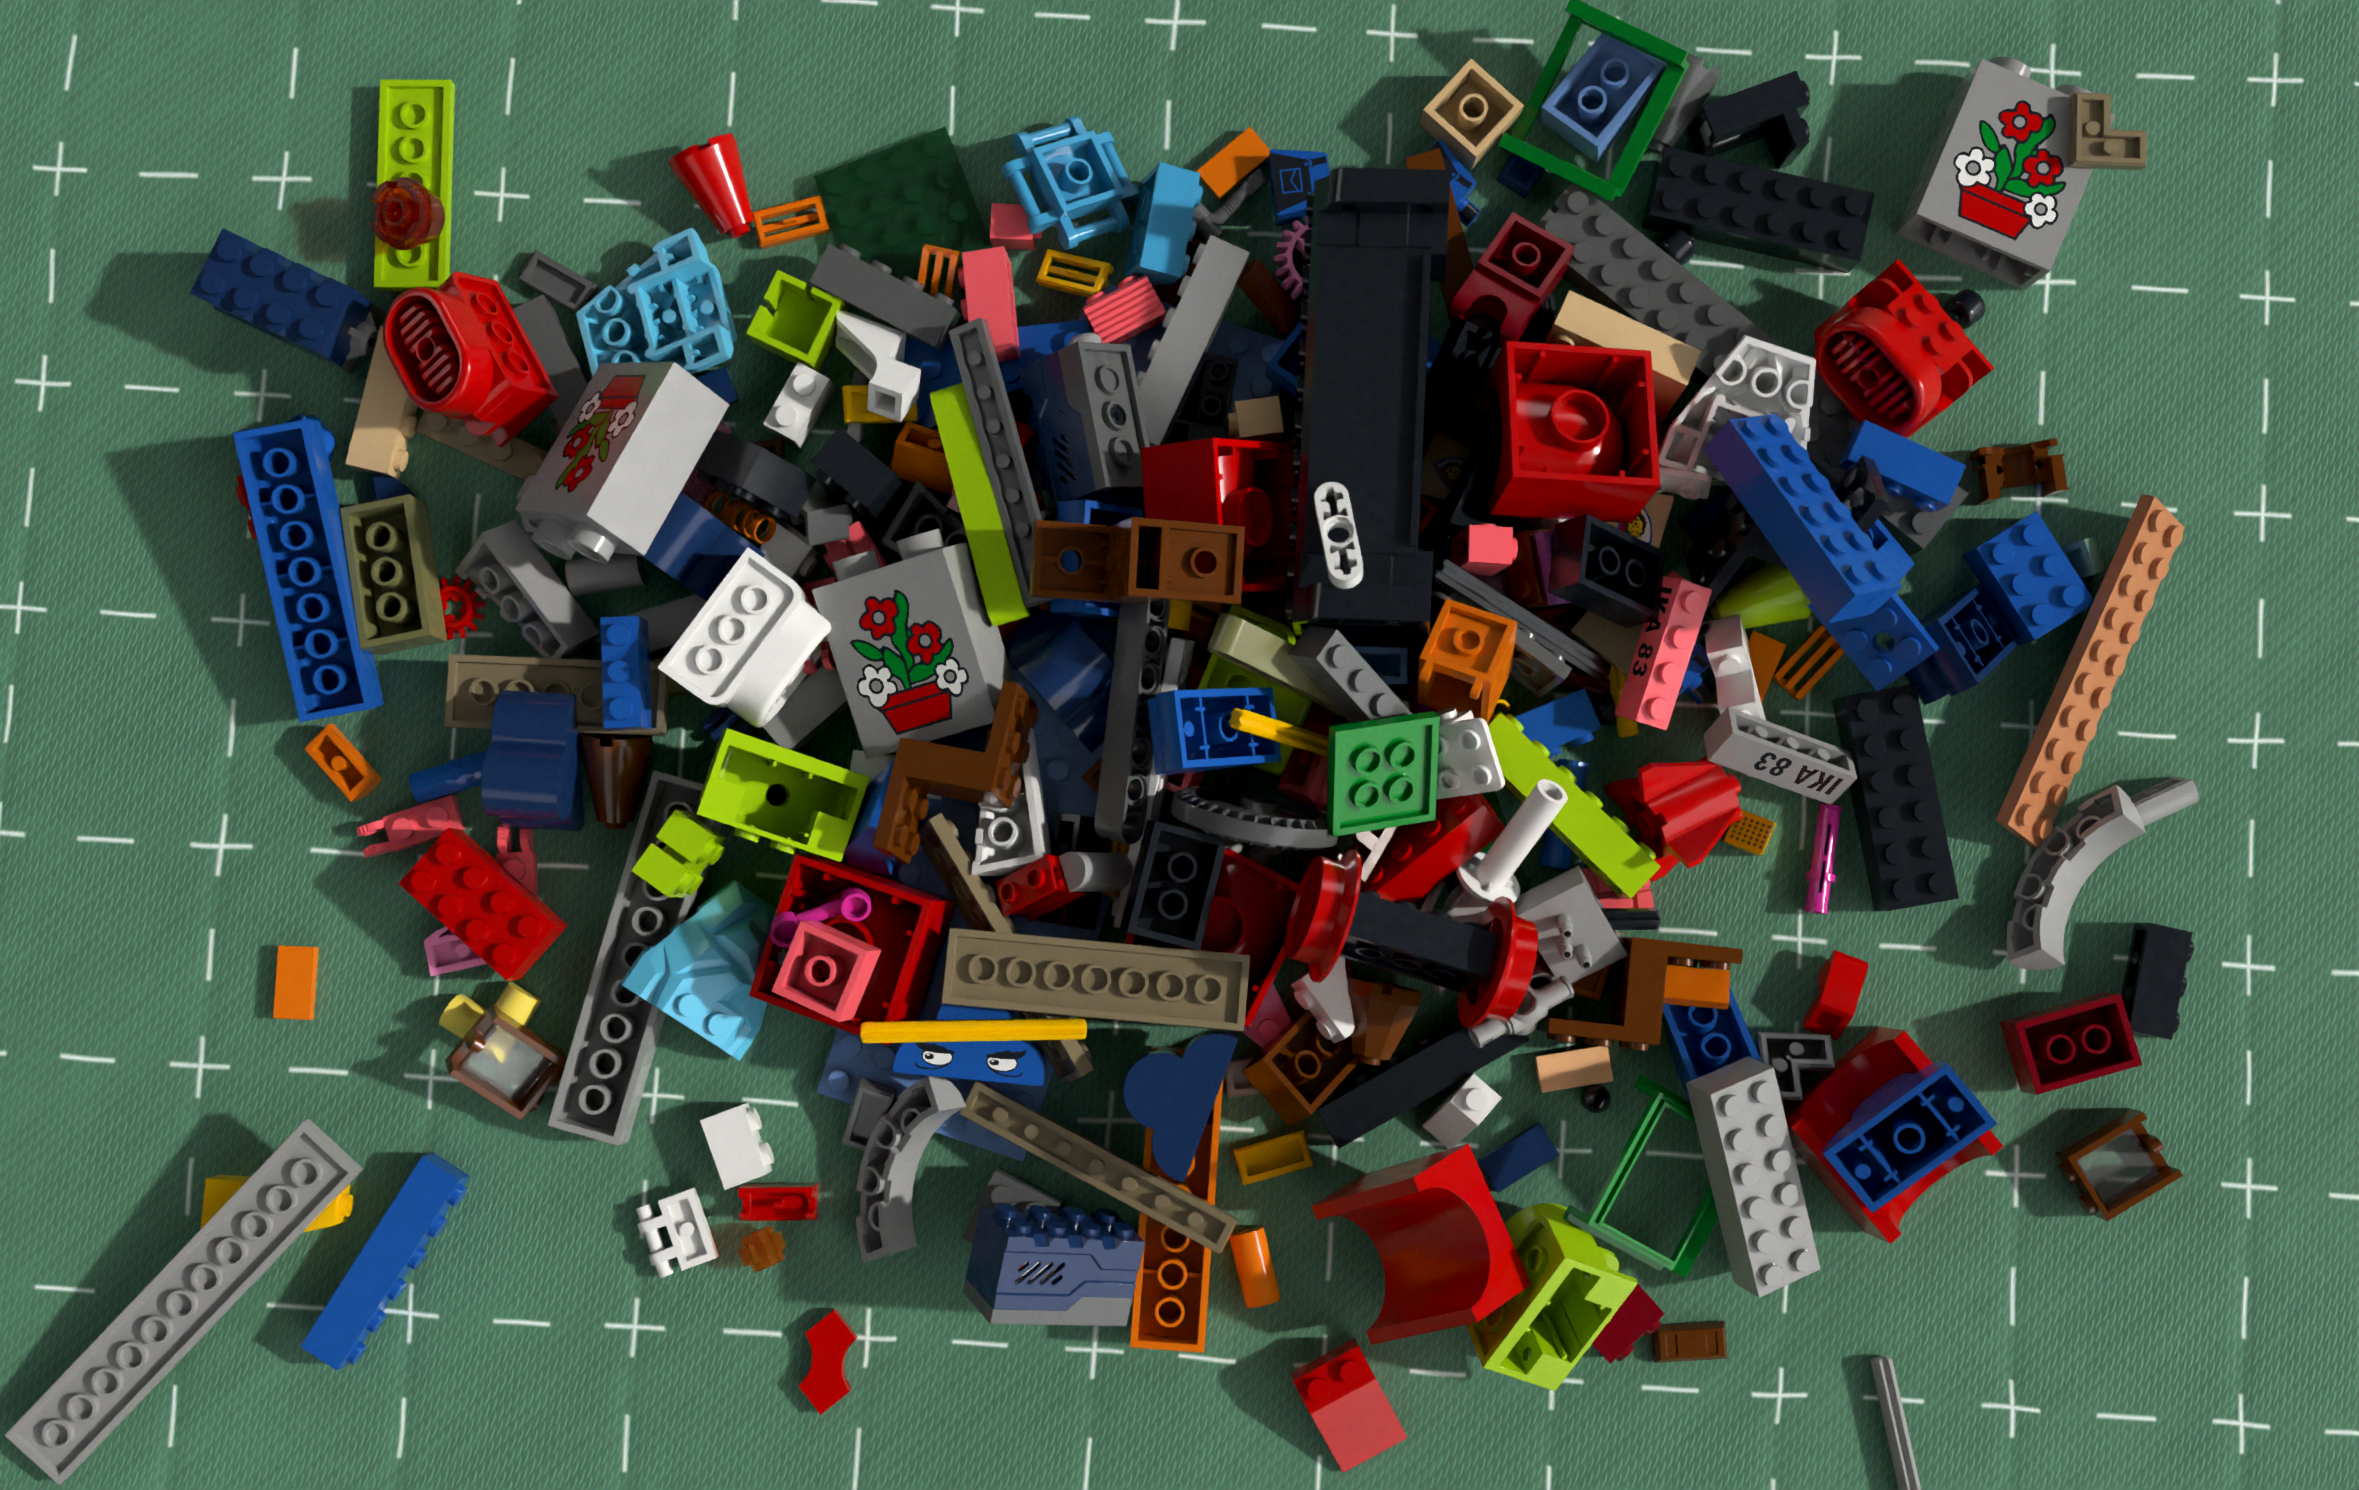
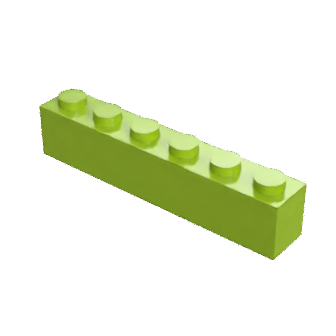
M1502 713L1495 715L1489 721L1488 728L1504 776V786L1523 803L1536 784L1542 779H1548L1560 785L1566 792L1568 800L1548 828L1621 899H1631L1661 867L1654 861L1656 854L1646 844L1642 842L1637 844L1628 836L1629 828L1619 818L1615 816L1610 818L1601 809L1603 803L1592 792L1586 791L1584 793L1575 784L1577 778L1570 770L1563 765L1557 767L1548 758L1550 752L1542 743L1535 739L1531 742L1522 733L1524 727L1515 717L1510 714L1504 716Z

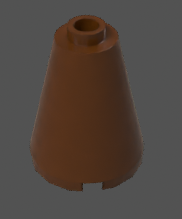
M579 734V745L597 820L605 823V828L608 829L627 828V823L635 820L653 745V736L632 735L631 737V735Z

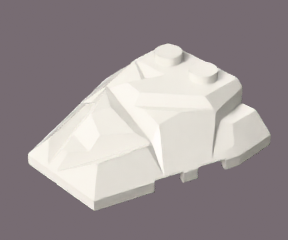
M1744 335L1669 426L1658 453L1659 464L1673 469L1711 475L1713 478L1725 481L1703 448L1729 419L1777 414L1778 417L1787 423L1789 432L1797 443L1807 451V441H1810L1811 431L1808 426L1810 407L1813 405L1816 359Z

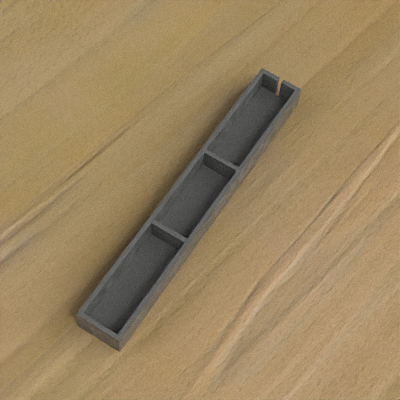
M1571 182L1553 204L1551 210L1549 209L1538 222L1537 226L1575 247L1567 270L1562 278L1587 298L1702 351L1690 377V380L1700 388L1708 381L1744 335L1785 348L1587 189ZM1815 372L1813 405L1810 407L1808 427L1811 431L1810 441H1807V452L1813 465L1820 474L1827 478L1830 488L1833 490L1843 481L1847 470L1838 467V464L1854 428L1860 423L1825 385L1820 375ZM1957 486L1950 504L1939 511L1934 510V512L1923 511L1915 507L1913 500L1902 495L1900 497L1888 495L1890 504L1878 519L1904 551L1911 556L1928 545L1968 493Z

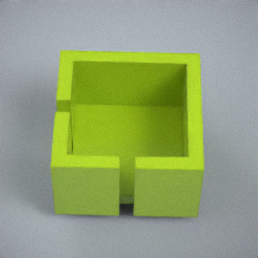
M777 270L763 298L769 308L775 311V314L772 316L766 307L760 305L746 334L754 345L795 364L800 362L819 372L837 335V314L840 310L848 312V309L842 299L814 286L810 290L807 283Z
M675 809L656 835L666 846L662 850L651 843L631 871L667 897L684 898L686 894L691 896L702 883L703 877L700 874L707 864L714 865L723 854L725 847L722 844L726 837L693 813Z

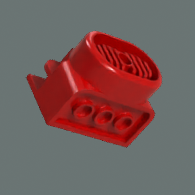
M1899 258L1814 331L1816 368L1825 385L1859 423L1867 420L1905 438L1912 436L1964 395L1971 386L1994 369L1992 364L1964 334L1962 327L1949 317L1940 306L1937 298L1928 293Z
M455 271L436 290L425 287H415L406 290L393 301L388 309L383 325L384 348L408 396L421 409L440 413L444 417L462 419L472 434L476 436H488L491 434L497 446L504 447L559 397L498 281Z

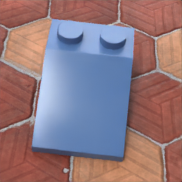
M1601 33L1542 105L1541 124L1598 163L1630 122L1666 68V64Z

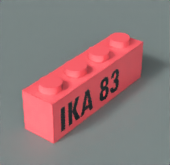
M1663 576L1659 619L1643 624L1630 665V671L1627 674L1614 715L1667 731L1712 589L1683 579Z

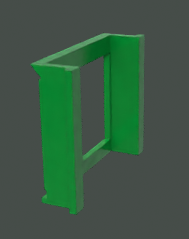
M1570 0L1565 9L1570 17L1512 134L1509 135L1504 132L1498 146L1613 201L1615 195L1622 198L1690 65L1685 60L1689 52L1582 1ZM1583 24L1668 64L1608 181L1525 141Z
M1640 1074L1634 1088L1651 1097L1648 1105L1589 1213L1586 1214L1569 1205L1563 1218L1660 1272L1663 1267H1666L1686 1278L1719 1218L1711 1185L1671 1259L1603 1222L1665 1107L1695 1123L1691 1103Z

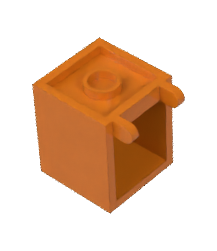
M1446 598L1419 657L1417 703L1439 711L1452 707L1456 708L1457 712L1472 710L1474 718H1483L1488 725L1512 670L1517 621Z

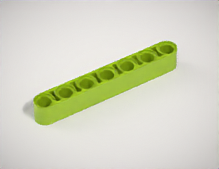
M963 382L930 392L934 415L989 619L992 625L996 627L1030 616V610L1023 602Z

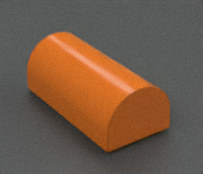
M327 724L303 748L350 802L357 801L368 795L382 780V777L335 724Z
M1264 1226L1231 1233L1229 1240L1246 1308L1261 1307L1281 1300Z

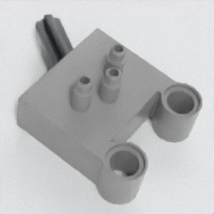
M1579 865L1521 894L1514 903L1516 916L1533 921L1537 928L1538 950L1542 957H1536L1533 975L1529 984L1532 989L1536 990L1557 980L1560 976H1565L1570 984L1628 956L1618 930H1656L1660 925V914L1656 908H1604ZM1537 977H1544L1541 981H1532Z

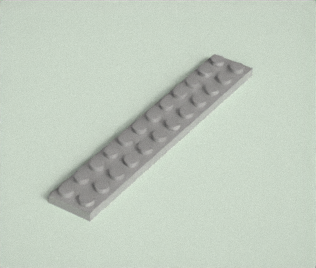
M310 1119L305 1120L4 1436L58 1485H61L358 1176L363 1168Z

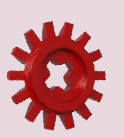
M454 576L453 585H449L445 577L441 578L443 587L440 589L445 628L448 630L447 639L452 640L456 630L459 631L461 639L466 638V626L474 632L478 630L477 626L472 622L473 618L484 620L485 616L476 613V608L486 606V602L475 601L479 594L476 591L472 593L469 591L473 583L471 580L468 579L464 586H460V576ZM450 599L454 602L462 601L463 606L459 609L461 615L457 618L453 614L448 616L445 614V610L449 608L447 601Z

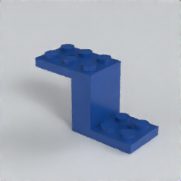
M1877 519L1866 534L1872 540L1875 550L1883 561L1892 567L1894 576L1900 581L1915 563L1881 521ZM1896 593L1874 614L1827 624L1812 602L1808 605L1877 691L1889 685L1940 648ZM1885 632L1891 635L1894 639V647L1885 649L1878 645L1876 641L1877 633Z

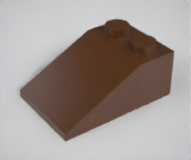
M1309 1009L1304 1010L1241 1071L1289 1126L1312 1115L1359 1063V1055L1352 1052L1350 1036L1337 1043H1333L1331 1039H1326L1316 1026L1317 1020Z

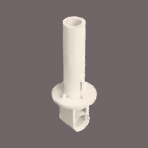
M1548 779L1540 780L1486 854L1478 852L1462 866L1458 867L1456 874L1460 883L1452 890L1443 908V913L1450 915L1451 920L1463 924L1465 922L1479 923L1485 910L1489 905H1492L1496 898L1501 896L1507 897L1512 900L1513 904L1520 896V886L1513 873L1567 802V794L1560 785Z

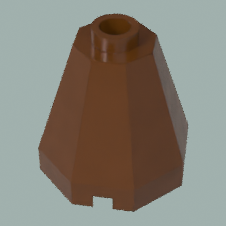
M1348 976V994L1351 1000L1355 1029L1350 1035L1352 1052L1359 1055V1062L1379 1066L1381 1060H1389L1420 1006L1422 992L1393 983H1382L1373 979Z

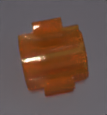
M771 1225L740 1239L743 1248L738 1250L745 1267L751 1265L754 1273L785 1259L782 1250L787 1247L781 1232L774 1233Z

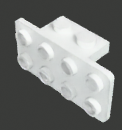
M1452 707L1436 712L1440 716L1436 800L1493 792L1503 788L1505 780L1487 722L1483 718H1474L1472 710L1457 712L1456 708Z

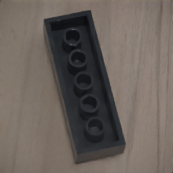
M1664 147L1655 163L1642 228L1664 233L1678 228L1684 232L1691 233L1696 240L1849 273L1861 261L1875 193Z
M1916 683L1881 689L1880 691L1876 690L1843 696L1832 700L1841 747L1852 753L1857 779L1849 787L1874 912L1892 911L1959 899Z

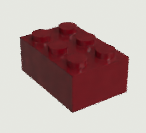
M2102 992L2000 1021L2020 1091L2024 1093L2038 1095L2142 1065L2121 993Z

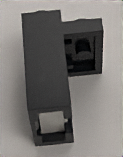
M1796 70L1703 104L1687 128L1696 153L1713 157L1765 138L1777 169L1791 165L1810 142L1808 124L1804 118H1800L1801 114L1810 104L1809 88L1805 81L1800 80Z

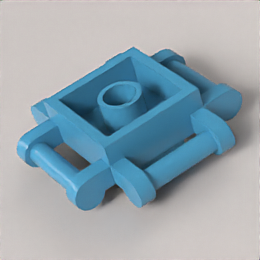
M1078 116L1066 118L1064 123L1029 134L1023 131L1013 135L1014 149L1022 158L1004 164L1000 170L1005 180H1010L1027 215L1028 221L1026 224L1032 234L1042 232L1048 227L1055 225L1058 230L1061 246L1068 250L1077 247L1078 242L1115 231L1120 233L1129 229L1130 221L1123 205L1134 202L1141 194L1137 186L1131 184L1113 147L1115 141L1110 132H1103L1097 135L1094 130L1087 132L1081 119ZM1030 172L1032 177L1030 187L1040 205L1042 214L1022 173ZM1107 209L1110 215L1108 218L1074 228L1071 222L1073 219Z

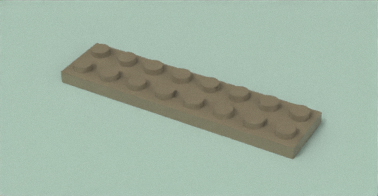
M942 813L929 819L918 831L919 843L954 901H957L956 905L970 929L1016 934V929L1008 916L1003 917L995 904L997 897L992 887L988 883H983L979 875H971L972 863L975 861V858L969 851L964 852L957 840L959 839V833L950 819L945 820ZM1020 1011L1024 1019H1069V1016ZM1037 1040L1063 1085L1094 1070L1090 1063L1092 1056L1084 1043H1078L1077 1040Z
M950 928L942 1004L1244 1032L1250 955Z

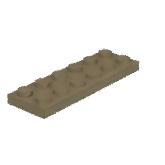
M449 654L444 727L492 730V717L497 697L501 690L575 694L578 733L666 737L669 676L658 669L661 663L649 662L652 730L612 731L604 729L602 660Z

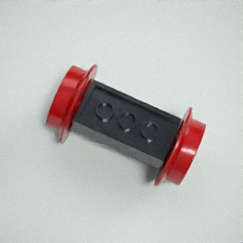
M1355 850L1347 851L1339 861L1323 856H1316L1311 861L1303 875L1292 905L1286 932L1285 951L1289 959L1308 964L1309 977L1313 982H1322L1333 969L1339 956L1457 991L1459 1019L1461 1024L1467 1028L1477 1027L1485 1018L1506 1022L1518 1010L1533 975L1538 949V933L1533 921L1516 916L1515 907L1511 899L1504 896L1496 898L1492 905H1489L1485 910L1479 923L1465 922L1463 924L1451 920V916L1443 912L1431 911L1427 913L1415 909L1416 906L1413 903L1403 900L1391 902L1381 899L1380 894L1375 891L1360 890L1362 863L1359 852Z

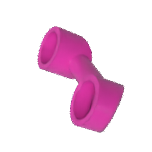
M848 888L842 892L841 898L799 914L793 912L780 913L771 923L770 938L775 945L788 948L792 943L800 921L816 920L820 922L839 914H843L850 921H862L871 912V899L862 889Z

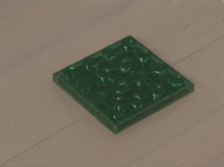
M946 126L814 176L840 246L845 244L861 253L859 259L870 265L873 260H876L892 269L890 275L901 281L904 276L918 281L922 248L925 244L959 251L958 267H963V252L993 248ZM932 254L927 286L932 284L936 255ZM944 257L941 280L947 279L949 258Z

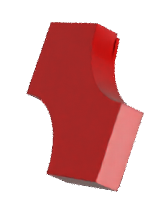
M836 1308L805 1332L812 1349V1364L808 1375L798 1386L820 1415L851 1391V1386L844 1372V1360L848 1348L857 1339V1335Z

